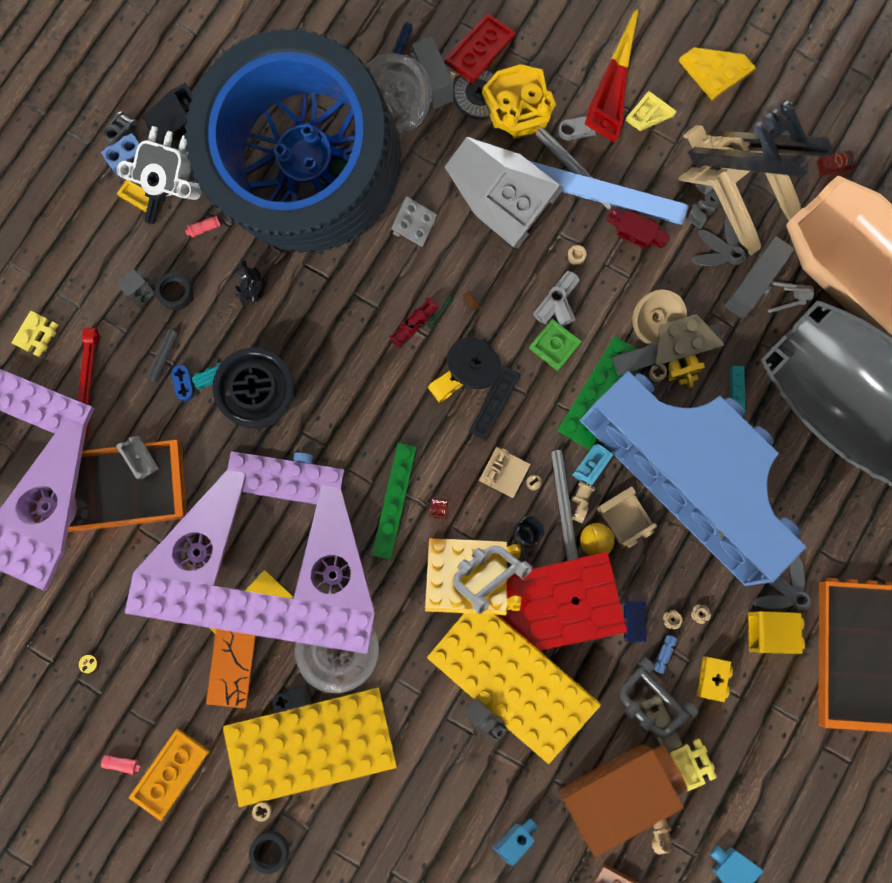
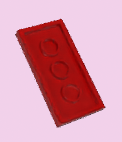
M487 13L447 56L444 64L471 83H474L512 41L516 32Z

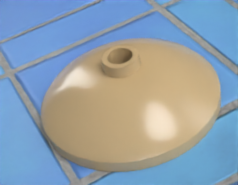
M655 290L646 294L638 302L633 313V328L636 335L646 344H656L659 340V326L687 317L686 306L680 296L669 290Z

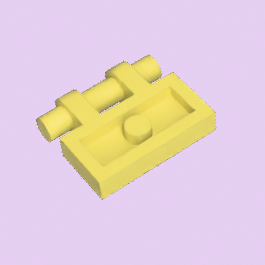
M30 311L13 339L12 344L29 353L36 347L33 354L41 357L43 351L46 352L48 349L47 345L51 338L55 337L57 333L55 331L59 325L51 322L50 326L46 327L49 320ZM44 332V333H45L44 336L42 337L41 341L38 342V339L40 338L41 334Z
M700 739L692 741L695 746L693 751L686 744L669 752L686 782L688 791L706 784L703 779L705 774L708 775L709 780L717 778L714 771L715 766L710 762L706 754L708 751L705 745H702ZM700 757L703 764L701 768L698 767L694 758Z

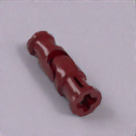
M427 297L425 299L426 302L419 309L416 308L413 314L401 323L400 328L393 335L389 336V339L395 346L401 349L402 344L409 337H413L421 326L428 321V317L434 311L439 310L438 305L432 299Z

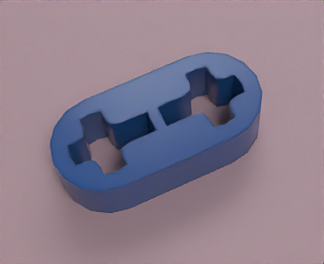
M177 365L171 372L175 394L180 400L189 401L194 396L191 374L185 366ZM180 370H182L185 373L182 376L183 381H181L180 377L177 376L180 373ZM183 385L189 391L185 397L180 394L183 392Z

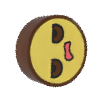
M93 654L83 655L78 661V669L83 674L95 673L100 665L99 659Z

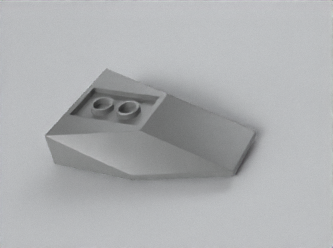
M469 137L465 138L445 166V169L473 213L517 249L529 235L527 231L548 203L551 202L553 204L564 189L522 155Z

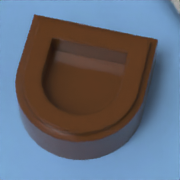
M467 291L462 295L473 311L479 308L478 302L470 292Z

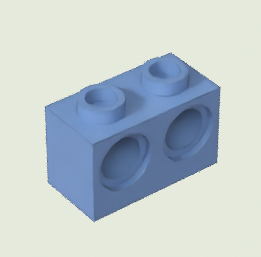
M132 133L123 136L120 141L109 145L101 152L117 177H119L117 166L121 161L134 163L139 142Z

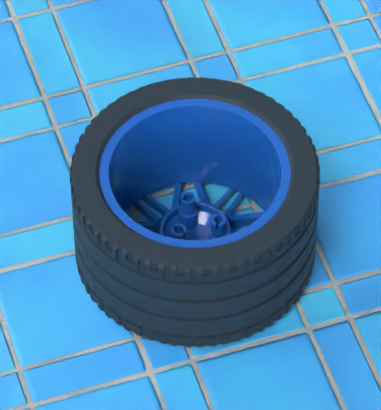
M280 28L276 31L272 29L270 32H259L258 35L253 34L250 38L242 39L236 45L233 44L229 50L224 51L219 58L217 57L212 66L207 68L208 71L202 75L200 83L196 85V91L192 94L193 99L189 103V112L186 114L187 124H185V129L187 133L185 134V139L187 140V145L185 147L186 151H188L187 158L190 161L191 171L195 173L193 176L198 182L200 189L205 192L204 195L226 217L264 243L273 247L277 246L282 250L297 251L298 253L322 252L323 250H332L333 247H341L345 243L348 244L353 238L357 239L360 234L367 231L368 227L371 228L373 226V223L381 217L380 214L385 212L388 203L390 204L391 196L394 195L395 187L398 185L397 178L400 176V157H402L401 142L398 139L399 133L396 123L372 73L361 59L355 56L353 51L347 49L342 43L338 44L335 39L327 38L324 34L318 35L315 31L307 32L305 29H300L299 31L296 28H291L290 30ZM311 93L312 120L306 124L308 94ZM303 94L301 120L281 100ZM317 94L338 100L317 118ZM274 104H277L296 123L294 127L286 130L281 136H279L268 110ZM344 105L348 106L350 111L337 135H325L320 130V127ZM263 113L266 116L274 138L250 133L254 124ZM353 118H355V136L344 138ZM250 137L276 145L271 150L247 142V139ZM354 142V146L343 150L335 147ZM246 146L268 154L245 168L244 155ZM332 159L347 161L345 168L337 178L328 172ZM276 160L280 168L276 179L248 183L246 176ZM321 177L330 184L326 189L323 188L319 180ZM288 181L287 192L280 202H275ZM312 182L316 195L299 201L298 190L300 184ZM277 186L269 201L256 197L251 190ZM292 197V202H287Z

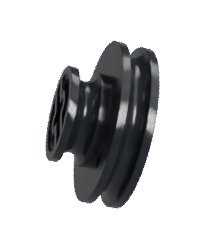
M245 348L232 353L219 365L214 375L212 391L217 407L231 422L244 428L259 429L276 423L287 413L293 402L295 387L292 374L280 357L262 348ZM258 386L259 388L256 389V394H252L251 392H255V387ZM227 390H229L230 392L229 396H226L225 394Z

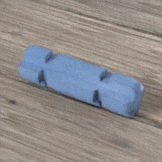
M671 635L666 636L665 645L662 646L657 658L658 662H655L654 671L661 674L664 673L666 669L665 664H668L674 650L672 648L677 643V638Z

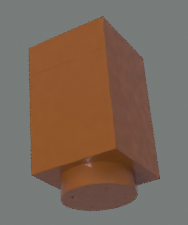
M640 743L559 788L558 791L586 845L596 858L682 810L684 807L678 796L688 791V787L679 768L663 745L652 750Z

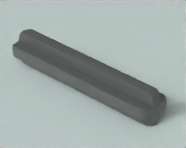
M168 330L146 376L147 380L154 383L157 382L178 337L176 331Z

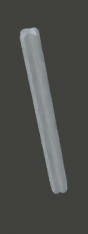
M541 127L536 132V136L572 173L593 178L545 128ZM607 202L602 203L609 210L614 207Z
M555 450L551 454L567 561L578 559L563 454L561 450Z

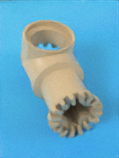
M579 482L576 496L572 498L574 502L578 503L572 519L583 523L589 509L588 500L591 493L595 491V488L591 485L588 486L586 483Z
M665 818L653 825L655 830L653 831L652 847L657 854L669 853L673 846L669 836V831L672 830L671 827H668Z

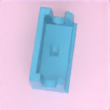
M594 444L572 476L588 484V486H592L614 454L601 445Z

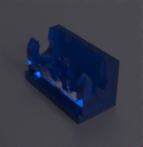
M623 602L624 622L627 633H624V641L646 642V602Z

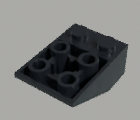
M186 83L170 90L142 117L150 131L152 126L158 128L156 143L163 145L167 131L173 132L172 141L187 133L185 129V124H187L186 114L189 112L188 106L192 102L193 97Z

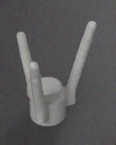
M772 281L770 285L785 287L784 290L794 291V297L798 301L771 308L768 312L771 313L796 305H805L806 300L813 299V286Z

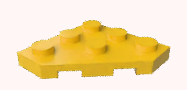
M695 47L679 59L682 66L712 101L756 69L745 54Z

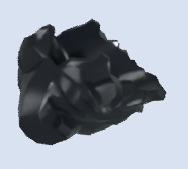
M243 260L241 268L236 270V273L242 276L240 287L235 286L236 291L240 293H235V295L239 297L242 306L245 305L246 300L252 303L259 302L260 298L257 295L263 287L259 270L255 267L253 269L247 267L246 260Z

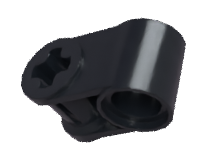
M308 684L279 693L273 699V707L280 712L313 703ZM281 696L288 701L284 708L282 705H278Z

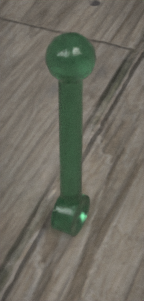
M448 296L446 298L445 304L438 311V313L435 315L432 321L427 322V327L429 329L434 328L435 321L442 314V312L445 310L448 304L453 302V298L451 296Z

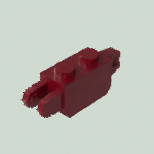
M611 208L606 218L607 222L617 228L616 234L618 237L643 249L649 248L650 244L664 248L667 242H669V234L660 230V225L655 220L646 219L634 210L626 209L625 212Z

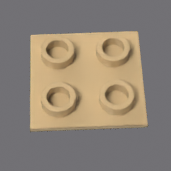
M496 447L479 481L514 498L530 464L509 454V451Z

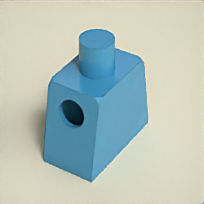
M530 818L523 826L515 824L492 848L506 863L514 866L535 842L531 835L538 829V826ZM521 835L520 842H517V837Z
M717 845L710 852V855L717 861L712 866V869L722 883H754L764 872L732 847L724 852Z

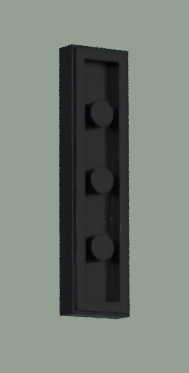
M506 366L503 367L498 380L493 385L469 433L486 441L521 374Z

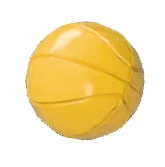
M592 523L583 529L580 544L585 553L590 556L604 552L609 554L614 547L615 538L612 530L606 525Z

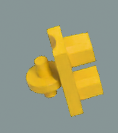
M696 355L686 357L684 360L687 367L682 369L679 360L669 362L667 364L669 371L667 375L668 382L684 377L678 380L679 384H686L688 388H692L693 381L698 380V375H691L699 373L701 369L705 368L703 362L699 363Z

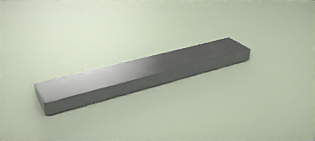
M718 325L709 326L723 342ZM657 343L613 357L612 361L617 376L623 375L627 371L632 372L654 365Z

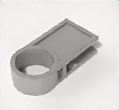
M586 116L564 120L559 126L558 134L563 140H572L596 135V131L584 125ZM563 126H571L574 129V133L566 135L562 132L561 128Z

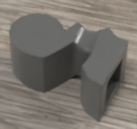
M716 192L707 193L703 200L692 205L689 210V215L686 219L700 230L707 220L706 215H712L720 204Z

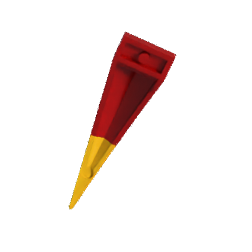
M638 10L632 14L588 108L589 112L584 124L612 142L618 139L623 125L626 79Z

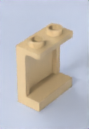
M632 486L597 508L607 526L612 530L621 548L627 546L628 549L637 544V539L642 535L646 538L653 534V529L657 527L656 523H652L634 495L636 492Z

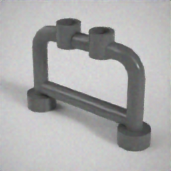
M643 657L638 662L640 667L620 688V698L627 706L624 711L630 718L636 716L641 721L638 726L646 734L650 731L658 738H668L688 718L694 719L699 712L689 702H686L681 707L650 675L655 666L649 659ZM641 677L678 715L665 730H660L654 721L641 711V708L628 697V690Z

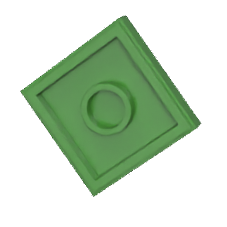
M552 319L530 345L529 349L559 371L582 341Z

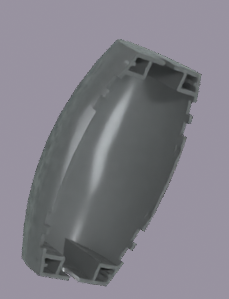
M817 301L761 361L772 382L775 383L780 391L781 396L785 398L795 414L821 441L858 469L860 468L870 474V476L892 486V338L851 313Z

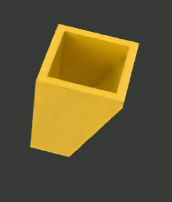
M748 612L749 652L802 654L805 641L802 637L804 619L801 617V613Z

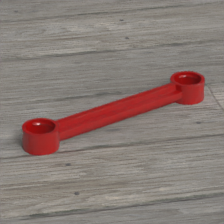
M84 327L82 331L84 347L77 401L89 405L95 347L99 343L98 328ZM89 423L86 428L85 439H87L89 434Z

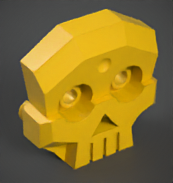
M522 64L497 71L482 90L485 102L491 110L490 118L494 127L507 131L513 135L514 139L533 134L541 127L545 128L556 106L552 92L547 91L543 70Z

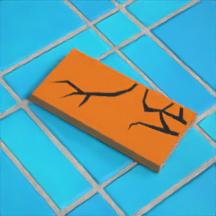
M216 629L206 704L247 708L256 635Z

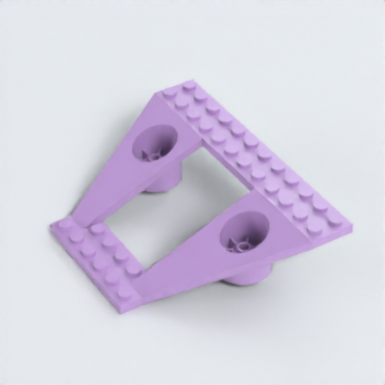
M0 369V411L54 433L52 439L0 508V571L39 589L48 590L65 552L69 525L75 518L77 506L74 496L88 422L95 408ZM54 490L51 497L49 498L47 492ZM37 515H41V516H42L41 519H40V521H39Z
M231 451L227 471L133 572L125 613L368 654L375 611L341 490L345 470ZM242 492L317 505L294 599L215 586ZM200 535L198 543H193L190 539L193 536ZM204 535L211 541L206 546L202 544ZM188 540L191 546L188 550H183L182 548ZM211 546H213L212 554L208 550ZM181 552H187L188 558L182 561ZM335 557L334 565L328 566L325 559ZM338 557L348 562L341 569L337 566ZM189 561L194 562L192 571L185 566ZM202 562L204 566L197 569L198 563ZM321 562L326 566L324 573L316 571ZM348 566L351 569V577L343 576L342 571ZM336 572V577L332 579L330 573ZM315 574L323 575L324 581L317 585ZM342 579H350L348 585L343 588L340 583ZM325 583L330 584L329 594L324 593L319 587ZM338 584L342 591L332 594L333 585Z

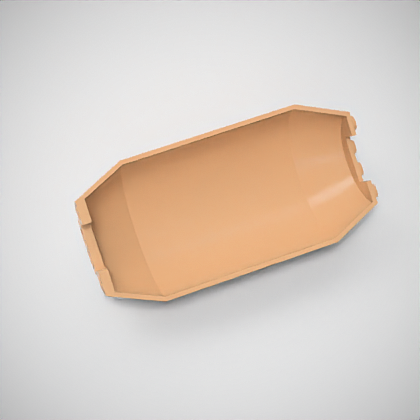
M837 176L805 208H802L787 223V230L802 269L848 313L863 319L892 338V204L880 193Z

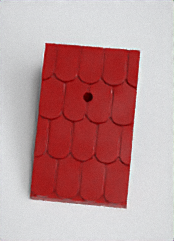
M608 552L532 569L524 579H521L516 573L507 579L506 598L512 596L521 597L520 610L506 609V615L499 616L539 651L627 633ZM574 597L577 600L576 605L572 603V598Z

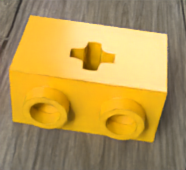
M703 656L696 696L725 702V698H728L730 691L729 686H727L728 679L732 677L733 673L731 662ZM712 678H719V682L712 681Z

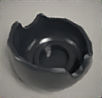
M533 516L524 517L516 523L513 536L519 545L526 548L534 547L544 536L543 524Z

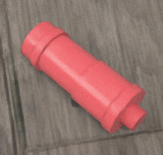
M216 215L187 225L188 229L185 232L187 236L191 235L194 238L221 225Z
M104 755L101 761L102 768L117 770L131 775H135L141 769L138 760Z

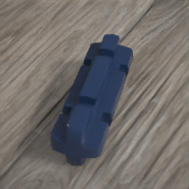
M405 22L403 24V30L400 31L396 45L393 48L395 56L401 57L403 54V49H405L410 37L409 34L413 30L411 23Z

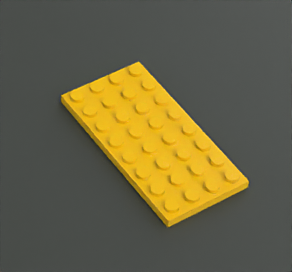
M464 613L427 657L473 699H478L506 724V728L548 764L601 706L600 702L497 614L479 615Z
M379 687L223 726L239 807L397 768Z

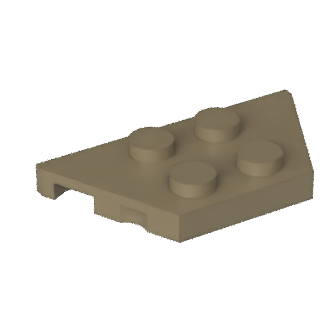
M697 314L661 324L658 331L659 340L656 345L657 354L654 366L724 346V343Z

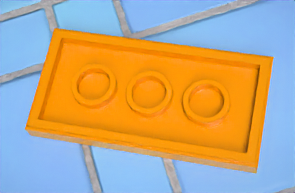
M177 728L133 790L129 799L162 821L210 751Z

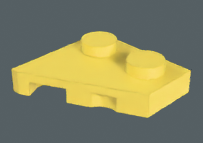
M648 91L627 116L626 121L639 131H642L674 117L677 111Z

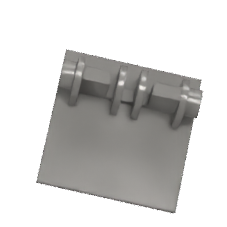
M406 196L391 229L395 236L399 237L401 234L423 247L437 214Z

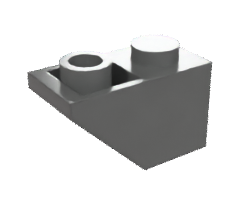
M476 698L463 712L477 728L496 743L508 730L505 727L506 724Z

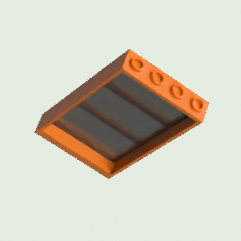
M178 440L144 443L159 469L143 479H136L117 447L82 451L74 496L77 510L75 518L69 525L68 532L183 519L187 514L182 443ZM54 490L47 492L49 498L51 497Z
M826 578V581L819 582L818 726L834 729L892 732V582L878 585V581H865V584H860L858 580L846 579V583L839 582L838 578Z

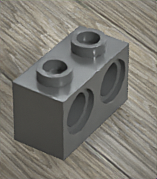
M134 269L116 283L138 308L155 295V292L152 290L154 285L142 272L137 273Z

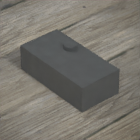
M775 236L724 307L743 319L753 309L763 294L766 296L773 286L770 283L795 249Z

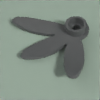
M727 214L725 216L724 230L728 244L706 230H699L698 234L703 242L718 253L695 256L691 259L692 263L701 266H716L728 261L733 265H739L745 261L746 252L743 248L739 247V239Z
M799 555L790 564L792 586L780 575L774 582H769L775 590L784 596L773 595L754 599L753 604L755 606L770 610L793 606L799 611L807 610L810 607L811 597L808 593L804 592L805 574ZM802 598L805 603L801 605L797 602V599Z

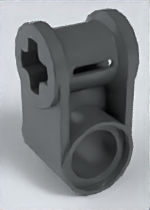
M123 111L116 113L112 121L103 130L108 144L113 145L120 141L123 136L133 134L138 127V122L135 119L131 120Z

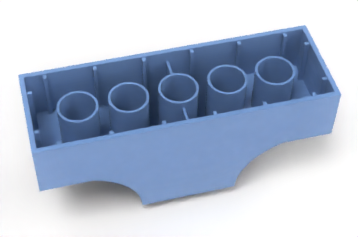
M627 371L579 421L744 586L774 582L806 546L798 539L801 535L799 528L787 518L782 517L779 520L774 515L768 500V472L772 462L779 454L771 446L774 443L772 436L761 427L756 426L753 429L742 418L745 412L741 405L731 398L724 400L721 396H718L712 402L696 408L670 406L658 401L651 394L655 389L642 374L633 376ZM719 531L725 535L723 538L719 535Z

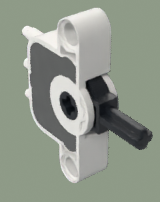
M154 126L151 128L148 141H142L138 145L134 163L121 161L117 166V174L121 178L141 184L145 191V196L149 197L144 219L148 224H155L160 201H165L167 196L172 194L181 198L196 200L201 196L202 192L199 184L188 181L191 164L187 158L188 153H186L185 147L187 140L185 136H182L179 149L171 147L173 132L167 131L163 145L155 143L158 128Z

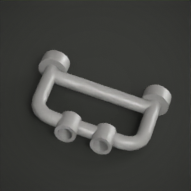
M490 546L484 551L477 548L472 553L474 559L470 562L463 559L458 564L457 568L459 571L454 575L453 584L473 604L472 609L480 615L489 606V601L485 599L487 595L514 573L521 579H524L531 572L532 566L526 561L521 563L501 546ZM494 553L501 555L511 566L476 595L461 583V579L465 575H470L476 566L484 564L490 555Z

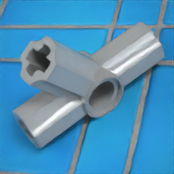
M567 270L555 287L550 290L547 297L533 313L538 321L546 324L554 314L560 326H565L575 321L574 314L566 298L580 282L576 274ZM552 295H559L561 300H554Z

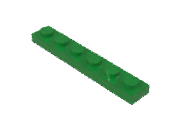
M397 444L372 556L392 559L416 453L415 446Z

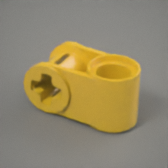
M450 371L428 386V389L439 403L446 400L452 393L463 386L459 381H452L453 375Z

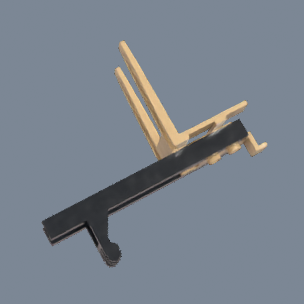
M787 100L780 104L781 112L786 119L784 120L779 110L774 109L764 117L765 124L758 121L753 125L755 133L714 131L707 136L703 126L696 125L683 135L691 144L692 149L688 151V154L693 164L702 165V167H692L680 176L679 180L713 186L740 243L748 255H753L761 248V244L736 182L750 171L765 173L781 209L790 221L801 210V206L789 176L803 177L808 173V169L802 168L801 165L805 161L804 156L783 155L780 153L828 157L834 152L827 137L805 136L796 112L792 107L793 105ZM786 130H788V132H789V134H790V135H781V134H782L783 132H785ZM711 167L721 168L720 170H710Z

